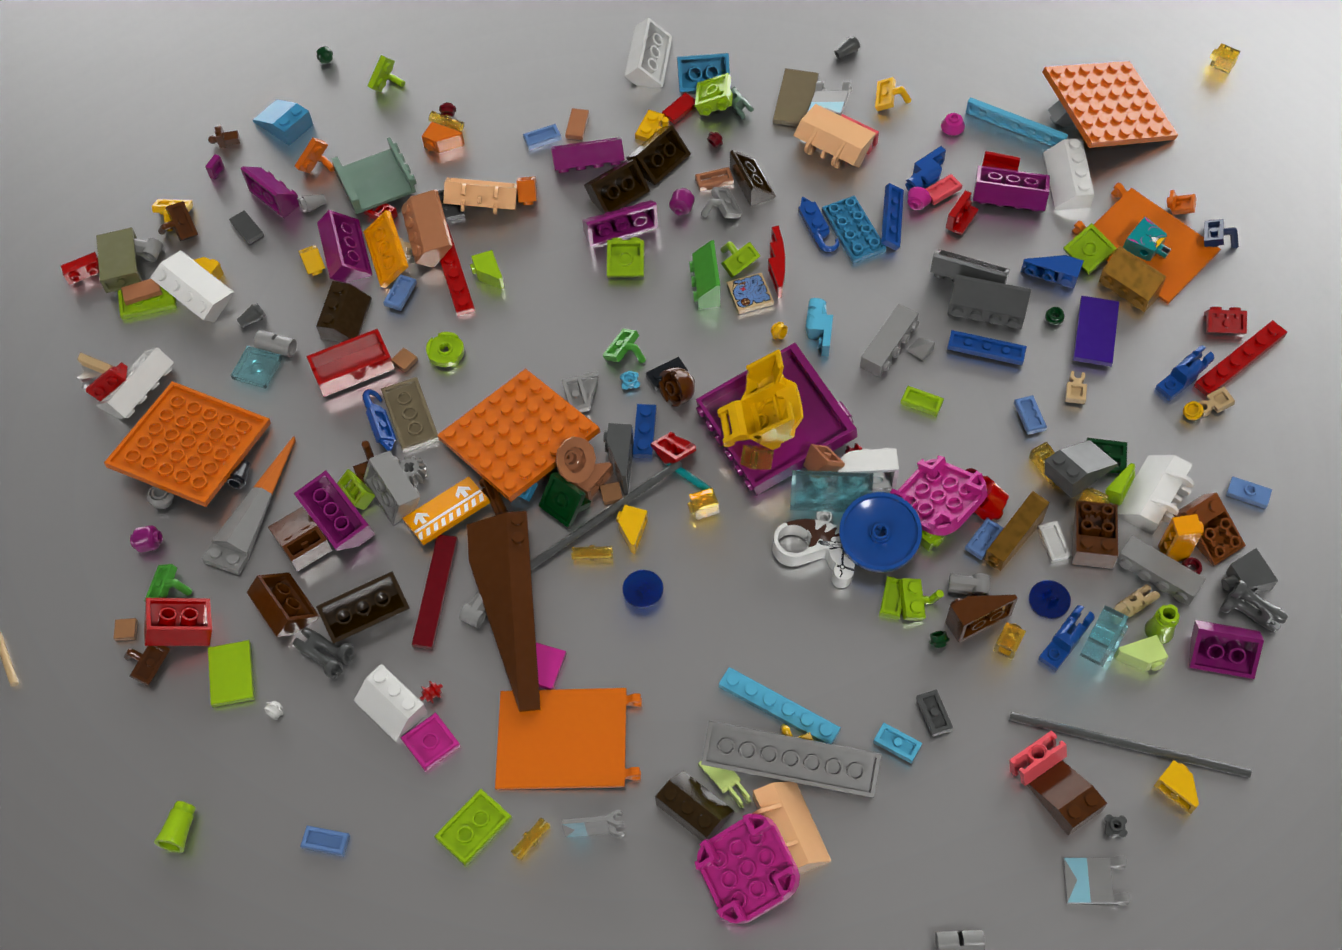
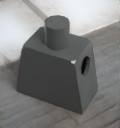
M1257 548L1233 562L1226 571L1228 577L1221 580L1222 586L1226 591L1233 589L1241 579L1256 594L1272 590L1278 582Z

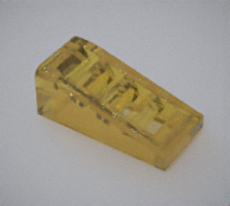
M1044 442L1031 450L1029 458L1048 482L1055 486L1056 484L1044 474L1045 463L1043 462L1055 452L1048 442Z

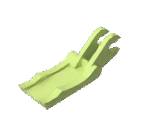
M702 761L698 763L723 794L728 791L740 808L744 807L743 802L733 790V786L737 787L748 803L751 802L750 795L740 784L741 779L734 771L701 765Z

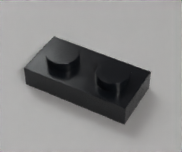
M679 357L646 372V378L654 390L659 389V382L662 381V376H660L662 371L675 367L687 370Z

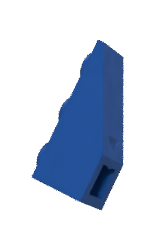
M1067 255L1027 258L1023 260L1021 272L1074 288L1084 260Z

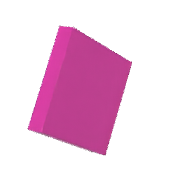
M536 643L539 687L553 690L567 653L561 649Z
M436 712L400 737L425 772L461 747Z

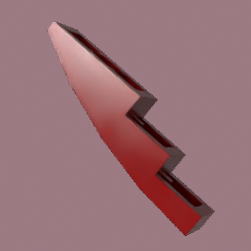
M778 225L772 227V242L770 243L769 253L771 258H768V272L778 298H782L785 282V250Z

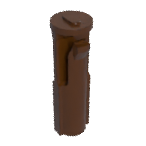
M482 478L479 484L481 487H485L482 489V492L489 498L495 515L508 512L500 493Z

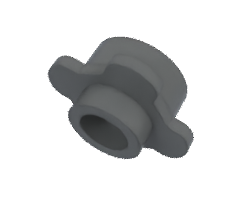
M1107 815L1104 818L1106 822L1105 834L1109 837H1126L1128 834L1125 829L1126 817L1122 815L1119 817Z

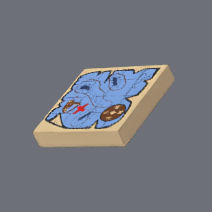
M762 273L727 282V288L738 315L774 305L773 298Z

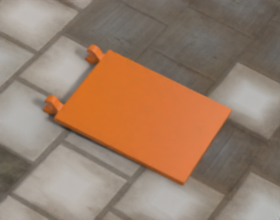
M1118 182L1113 187L1114 190L1111 194L1120 199L1094 226L1116 248L1119 246L1123 248L1127 237L1144 217H1147L1167 233L1164 245L1172 250L1166 259L1158 254H1155L1151 261L1139 259L1166 276L1159 298L1169 304L1221 249L1219 247H1205L1203 236L1133 188L1126 191L1124 186ZM1082 221L1076 222L1072 233L1075 235L1081 233L1086 228L1085 224Z
M626 688L539 690L541 710L519 712L513 692H500L495 790L625 787L626 779L633 781L641 780L640 767L625 768L626 707H642L641 694L627 695Z

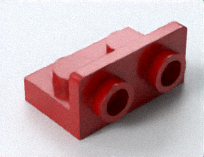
M985 151L982 166L1018 171L1020 158Z
M965 190L948 214L946 229L963 235L978 213V208L972 206V201H970L971 192Z
M95 252L61 265L62 273L67 283L71 285L99 274L98 256Z
M1210 307L1209 310L1204 312V316H1207L1206 333L1247 334V311H1241L1240 307H1231L1229 310H1222V307Z
M121 362L116 367L109 368L86 388V392L97 400L102 401L126 381L128 366Z

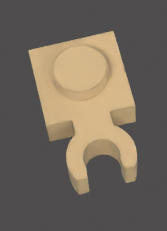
M1074 371L1071 372L1070 382H1067L1065 402L1085 405L1087 384H1082L1085 379L1084 372H1082L1080 378L1074 376Z
M1225 387L1208 394L1206 398L1208 401H1199L1206 408L1202 415L1203 417L1210 415L1212 410L1219 413L1235 405V400Z

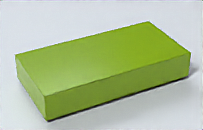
M907 386L900 404L937 417L944 398Z
M887 576L879 616L900 619L902 610L899 587L900 579Z

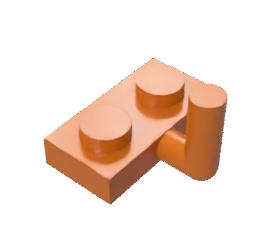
M312 137L296 162L295 167L300 171L311 173L317 162H321L330 172H334L333 164L323 156L328 144L325 141Z

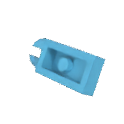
M811 298L808 304L806 334L809 339L819 340L818 348L822 349L821 356L829 357L833 315L827 314L826 301L820 298Z

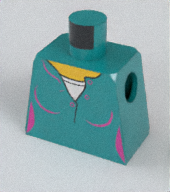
M1147 217L1141 220L1123 245L1125 250L1146 261H1151L1155 254L1166 259L1172 250L1164 245L1167 233Z

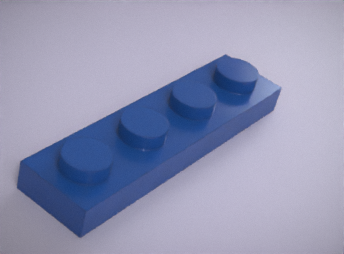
M889 183L885 186L881 244L896 251L900 248L904 190Z
M951 330L947 350L1022 366L1027 346Z

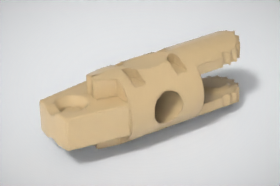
M1148 584L1144 585L1115 605V608L1110 611L1111 620L1118 623L1132 617L1159 599L1160 593L1157 591L1149 593L1151 586Z

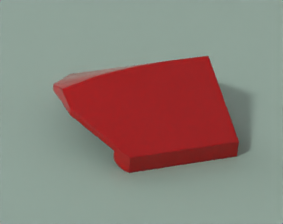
M669 432L651 443V447L664 464L676 463L696 451L695 444L675 436L673 432Z

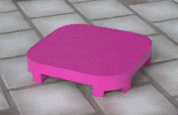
M938 455L937 459H930L925 462L924 459H921L917 462L918 469L898 490L892 488L890 493L903 498L912 505L920 518L923 531L937 536L951 534L959 529L987 497L986 482L979 471H976L974 474L946 463L943 456Z
M746 814L742 816L743 819L710 839L703 840L699 844L701 847L697 854V861H694L696 869L701 871L718 907L716 912L721 918L730 923L745 924L753 921L788 900L796 893L799 886L800 874L798 867L778 827L772 819L760 814Z

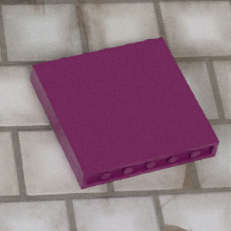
M796 343L781 350L784 365L782 373L784 378L797 384L803 408V419L795 430V436L781 443V446L774 450L751 439L737 441L731 447H724L726 449L724 453L728 460H733L736 464L734 468L739 476L743 475L747 489L749 491L753 490L756 496L804 469V462L811 444L828 446L832 451H835L857 438V428ZM748 370L696 399L698 405L696 411L701 418L705 417L707 420L705 424L710 432L714 431L716 434L715 439L720 447L723 446L722 439L724 436L717 410L732 401L741 400L746 390V374ZM728 416L730 431H731V434H732L730 418H729V416Z

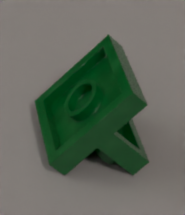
M555 472L551 474L538 506L566 527H571L577 514L588 509L592 501L586 498L585 492L571 482H567L560 474Z

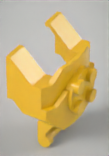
M779 349L747 365L746 390L741 400L732 401L717 410L722 425L724 447H731L737 441L751 439L774 450L780 447L781 443L795 436V430L803 419L802 402L797 384L784 378L782 373L784 365ZM728 416H729V418H730L732 434H731V431H730Z

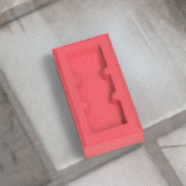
M950 174L929 186L926 190L931 196V203L936 205L960 191L962 184Z

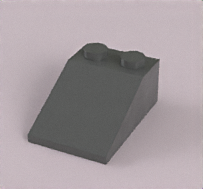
M608 423V431H604L603 437L605 452H608L609 461L613 464V471L619 481L623 494L627 495L633 458L634 439L632 425Z
M1087 440L1062 448L1045 460L1044 474L1066 494L1074 498L1117 467L1118 463L1092 441Z

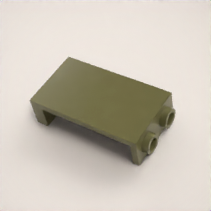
M132 227L96 235L99 278L106 293L118 291L122 287L142 281L136 262L134 238L137 239Z

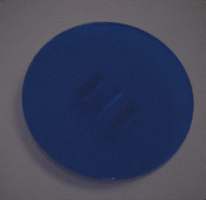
M638 570L631 573L625 579L622 588L625 600L637 608L654 606L661 599L664 590L660 577L649 570Z
M1045 580L1038 582L1032 587L1029 593V604L1032 610L1039 616L1047 619H1056L1067 613L1071 604V597L1068 590L1062 584L1056 581Z

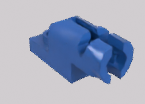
M942 146L914 163L913 175L906 180L907 183L905 184L908 191L913 187L926 189L941 178L942 167L940 165L943 164L946 153Z
M1203 345L1199 346L1175 366L1170 375L1158 383L1155 389L1167 400H1172L1196 381L1199 373L1213 362L1214 354L1209 352L1201 361L1202 351L1206 347Z
M1077 605L1039 656L1038 660L1055 672L1079 643L1081 637L1095 619L1094 614L1090 611L1083 623H1079L1076 626L1075 623L1084 609L1081 605Z

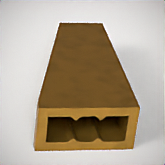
M1032 491L987 549L984 560L991 567L1001 571L1037 529L1038 525L1043 522L1050 502Z

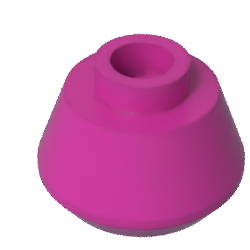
M957 113L948 114L941 122L942 131L950 136L961 134L965 129L962 116Z
M913 187L908 191L907 202L911 209L922 210L930 204L931 196L926 189Z

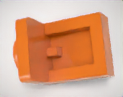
M1170 190V196L1167 197V207L1171 209L1173 215L1195 213L1196 195L1177 196L1175 190Z

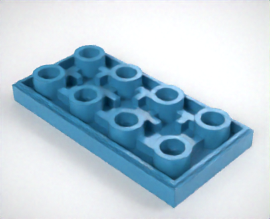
M855 195L822 207L824 216L853 264L886 252V246L881 244V238Z

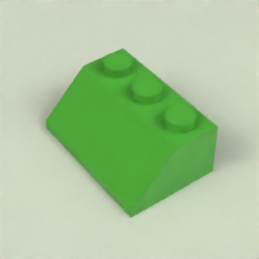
M711 240L692 253V261H689L690 272H694V276H691L692 287H696V291H693L694 302L698 303V309L720 307V279L714 240Z

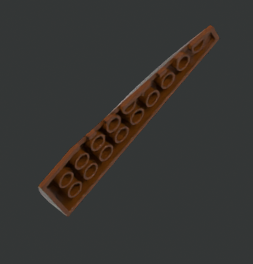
M527 511L505 512L467 524L469 564L482 597L519 712L541 710Z

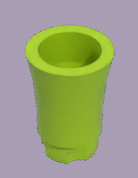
M1172 604L1162 605L1155 615L1146 622V636L1157 635L1162 644L1171 641L1174 636L1175 627L1179 622L1178 608Z
M177 801L173 809L170 810L154 843L167 851L184 852L196 808L186 802Z

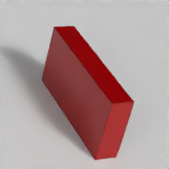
M685 92L663 110L662 114L675 125L695 108V99Z

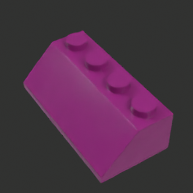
M620 137L551 147L554 169L558 170L559 173L569 172V168L584 170L586 166L593 165V168L604 167L603 163L619 165L621 161L625 160L622 139Z
M978 165L973 201L980 204L990 203L996 206H1011L1015 209H1031L1035 212L1045 211L1050 189V175Z
M651 200L582 220L583 230L589 246L594 247L607 243V240H612V238H625L658 228L656 202Z
M328 210L317 222L330 279L348 283L371 277V266L359 219Z
M327 470L294 493L336 551L359 547L375 535L371 527Z

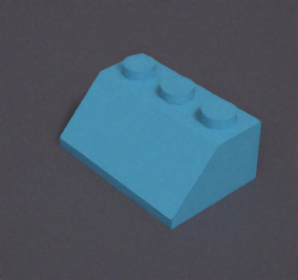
M729 53L677 56L679 91H696L698 82L726 73L730 75Z

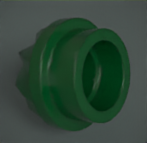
M328 46L320 47L316 51V57L322 64H328L333 60V52Z

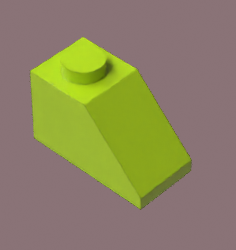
M492 250L471 256L473 263L470 264L472 274L477 275L478 281L499 289L505 288L503 277Z

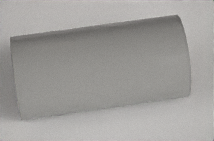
M259 330L254 337L255 348L287 357H292L296 351L297 342L295 339Z
M983 930L935 932L936 950H985V938Z

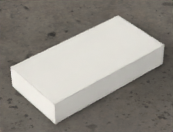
M1058 521L1038 525L1037 530L1050 562L1055 563L1071 559V552Z

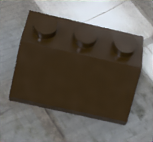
M669 125L660 128L626 158L627 160L635 159L643 177L653 185H656L691 153L674 126Z
M635 159L626 160L584 184L591 201L603 214L619 210L650 192Z
M332 281L316 325L320 338L344 342L359 336L372 300L371 296L349 283Z
M685 771L671 778L655 796L658 807L701 841L714 837L734 813L731 807Z

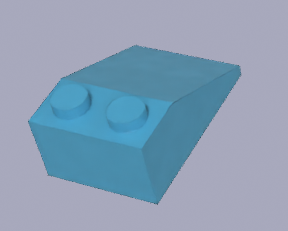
M276 99L253 119L254 123L289 146L313 126L307 109L298 103Z

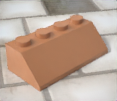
M435 189L411 196L401 208L415 264L432 268L439 263L453 246L439 193Z

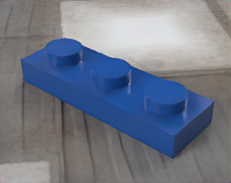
M637 404L633 458H653L651 443L654 442L656 405Z

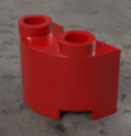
M983 476L987 486V497L974 512L983 521L987 518L998 520L1003 515V509L1009 494L988 476Z

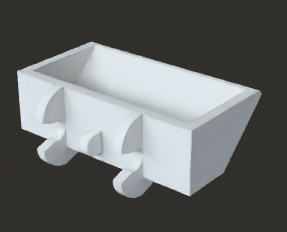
M1148 455L1133 480L1122 504L1117 507L1118 518L1151 535L1155 533L1161 521L1170 523L1172 517H1174L1173 515H1178L1179 513L1178 508L1172 504V501L1180 504L1182 498L1177 494L1187 496L1191 493V490L1187 487L1193 488L1195 485L1194 481L1187 476L1193 464L1176 455Z

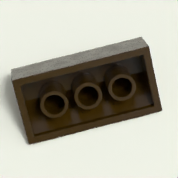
M393 571L316 606L333 644L410 609Z

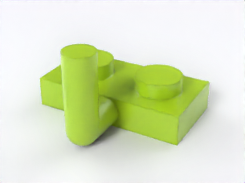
M381 55L367 87L382 92L387 80L400 87H404L405 81L391 74L395 61Z
M729 241L720 249L722 253L727 251L732 253L729 258L721 263L731 278L760 257V254L751 242H748L738 250Z
M902 578L899 580L904 620L923 621L926 619L924 604H934L944 596L942 590H937L930 596H923L921 579Z

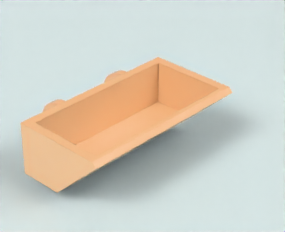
M815 104L801 119L793 136L806 142L804 147V153L812 155L819 148L823 150L820 155L821 158L824 159L827 153L833 155L831 166L838 169L844 161L860 168L876 133Z
M448 177L444 182L443 204L461 205V212H465L466 206L493 208V214L497 215L498 208L516 209L517 184Z
M789 781L773 782L753 790V801L757 810L752 814L764 815L773 820L798 867L799 874L831 862V858L797 783Z

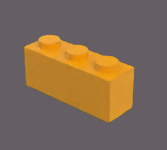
M1198 515L1172 517L1158 544L1159 551L1177 562L1189 558L1204 533V526L1199 521Z

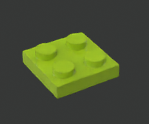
M1091 223L1064 246L1063 250L1070 257L1084 260L1082 269L1090 275L1113 255L1117 248Z

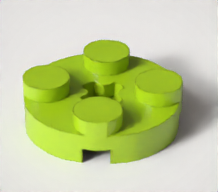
M452 332L438 333V336L434 339L433 337L429 339L426 345V352L430 363L439 367L457 366L463 358L465 351L461 339ZM445 347H448L449 351L443 352L441 349L443 350Z

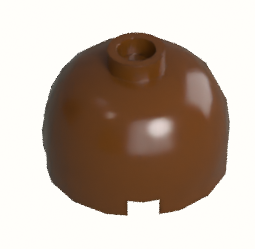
M675 367L660 373L662 381L659 382V388L666 402L670 400L673 403L671 406L678 407L692 398L695 392V380L687 370Z

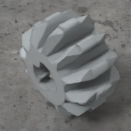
M414 455L410 459L405 456L404 461L399 460L400 467L408 474L413 487L417 488L418 483L423 484V479L427 478V467L421 458L416 459Z

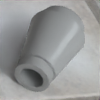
M323 194L307 195L298 199V204L302 213H309L325 205L326 199Z

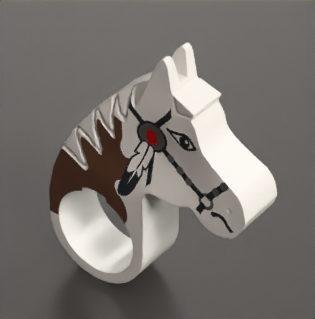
M797 519L783 523L775 531L772 552L774 557L786 566L796 567L819 559H825L829 568L833 571L831 581L837 588H846L850 585L854 574V567L856 566L842 548L839 536L840 526L815 519ZM786 535H796L806 540L805 542L809 547L801 553H790L780 546L778 540Z

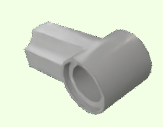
M134 238L136 255L142 256L149 262H156L163 248L162 242L155 238H149L148 241Z
M950 573L948 592L971 596L989 595L990 576L983 573H977L972 576Z
M479 590L472 601L463 606L459 614L460 620L475 628H479L486 618V610Z

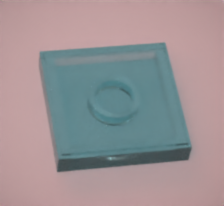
M247 346L234 368L231 378L266 389L282 357L279 354Z

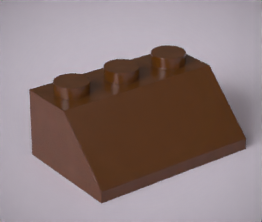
M289 572L257 575L246 592L276 637L294 635L320 617Z

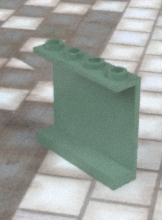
M390 137L387 138L390 149L345 166L341 165L338 157L331 158L334 170L356 214L416 192L414 186L417 184L416 179L411 174L409 165L404 164L406 162L403 154L400 153L397 143H393Z

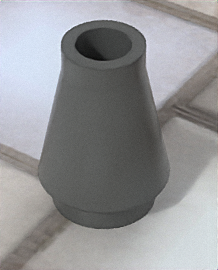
M848 37L834 53L838 59L857 52L860 48V43L856 37Z
M256 303L255 305L252 304L237 318V321L244 328L263 320L266 314Z

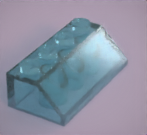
M792 470L790 510L845 512L853 501L863 495L872 493L873 473Z

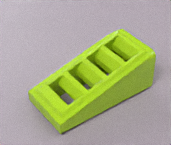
M1130 463L1106 488L1105 500L1119 506L1122 504L1135 478V464Z
M347 469L337 483L354 507L365 510L375 498V494L350 469Z

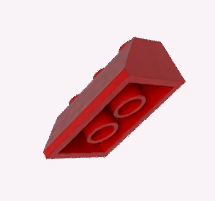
M146 598L145 646H210L212 634L210 599Z

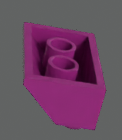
M243 166L240 168L249 191L282 218L287 217L299 207L297 193L292 189L289 190L281 180H276L271 172H266L261 167Z
M1195 620L1190 641L1189 668L1255 679L1264 639L1260 631Z

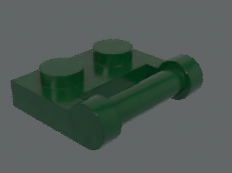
M1087 437V440L1092 441L1114 461L1119 462V466L1108 472L1118 474L1119 476L1127 467V442Z

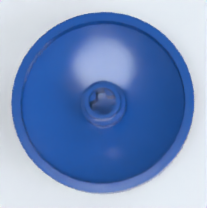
M874 492L859 497L848 506L841 518L839 536L845 554L857 566L872 572H890L903 567L915 556L921 543L922 526L917 512L906 500L891 493Z

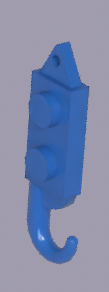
M802 196L798 212L812 238L815 239L822 251H835L839 247V240L835 239L834 246H827L824 243L823 239L828 237L830 233L829 226L816 202H811Z
M367 389L362 397L376 442L381 443L387 451H391L397 439L387 412L381 406L372 403L370 395L375 396L379 402H382V398L376 391Z

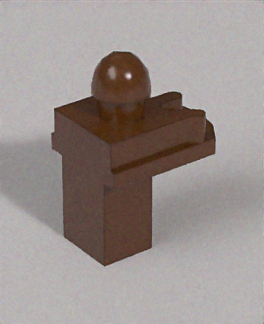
M221 124L215 127L216 136L211 135L208 138L209 143H218L219 148L240 144L238 130L224 132Z

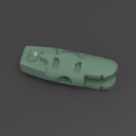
M735 87L730 88L733 93L732 108L744 119L746 116L742 109L746 106L747 110L752 112L754 108Z

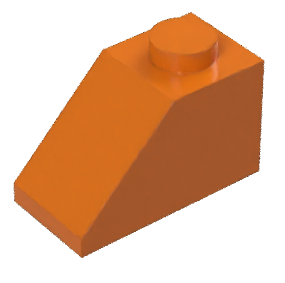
M431 122L422 135L424 148L437 153L463 147L465 144L462 132L435 122Z
M536 176L518 178L516 181L518 202H523V205H533V201H537Z

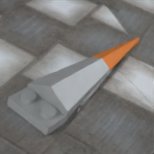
M295 437L291 438L212 539L211 546L202 558L203 563L240 575L250 558L269 502L296 442Z

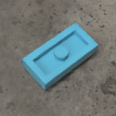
M886 723L882 724L873 741L874 744L911 764L922 746V743Z

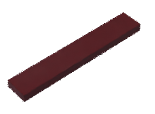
M439 535L436 539L413 636L412 647L430 650L434 648L458 543L456 536Z

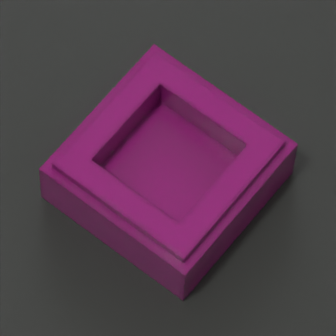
M216 154L205 166L209 177L214 180L225 168L221 157Z

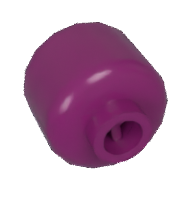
M686 188L677 189L672 194L669 207L676 215H687L692 210L695 198L690 190Z
M153 525L136 528L130 536L131 546L140 553L157 550L163 541L162 533Z

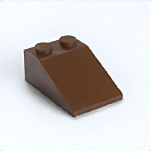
M1016 595L967 596L963 599L957 598L950 604L945 623L957 641L961 642L1011 616L1018 598Z
M1063 760L1027 785L1068 836L1101 813L1107 805V802L1094 786Z

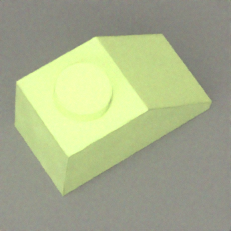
M1157 635L1119 647L1114 655L1116 660L1144 672L1151 669L1152 671H1157L1163 668L1168 659V655Z

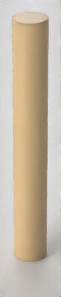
M0 632V657L10 686L15 687L19 682L2 633Z

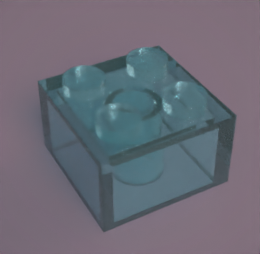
M1105 605L1080 656L1101 667L1104 666L1106 660L1111 662L1129 627L1126 624L1129 617Z

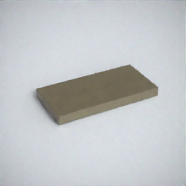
M785 68L773 124L798 127L801 119L809 110L816 90L819 73Z
M417 377L381 388L403 453L440 441Z

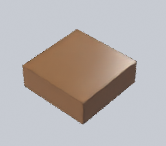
M404 347L392 358L393 365L405 373L418 361L417 356Z
M619 481L600 485L604 506L614 504L623 498Z
M136 618L115 620L113 639L115 641L136 640L138 620Z

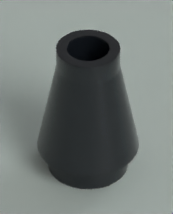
M242 460L234 469L227 481L229 486L241 489L246 485L251 467L249 461Z

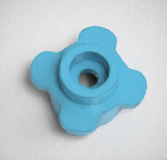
M627 371L620 375L623 383L621 385L622 389L628 390L629 388L640 387L637 372Z

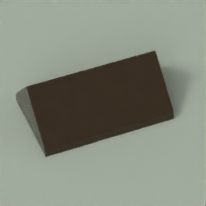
M731 150L730 170L750 206L774 199L776 195L755 158Z

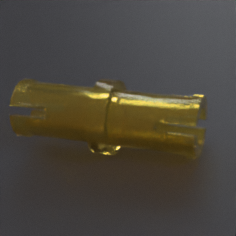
M431 111L428 120L430 122H435L460 132L464 129V122L453 119L450 115H442L435 111Z
M590 545V547H572L571 549L573 552L571 553L572 560L590 559V561H595V559H613V546L595 547V545Z
M539 818L529 832L526 831L523 834L521 841L511 850L514 857L521 850L516 857L518 860L522 861L530 849L539 844L538 840L550 828L547 822L544 824L545 820L543 818Z

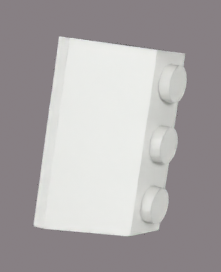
M382 664L365 678L354 699V702L396 743L401 739L400 737L409 732L428 714L425 705Z

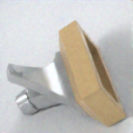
M80 352L77 360L81 363L84 373L76 377L79 382H83L81 388L86 390L91 383L114 366Z

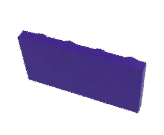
M1081 296L1073 361L1112 367L1119 301Z

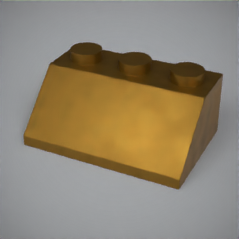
M1119 246L1102 270L1099 282L1117 293L1119 297L1133 304L1134 307L1145 312L1158 299L1166 276Z

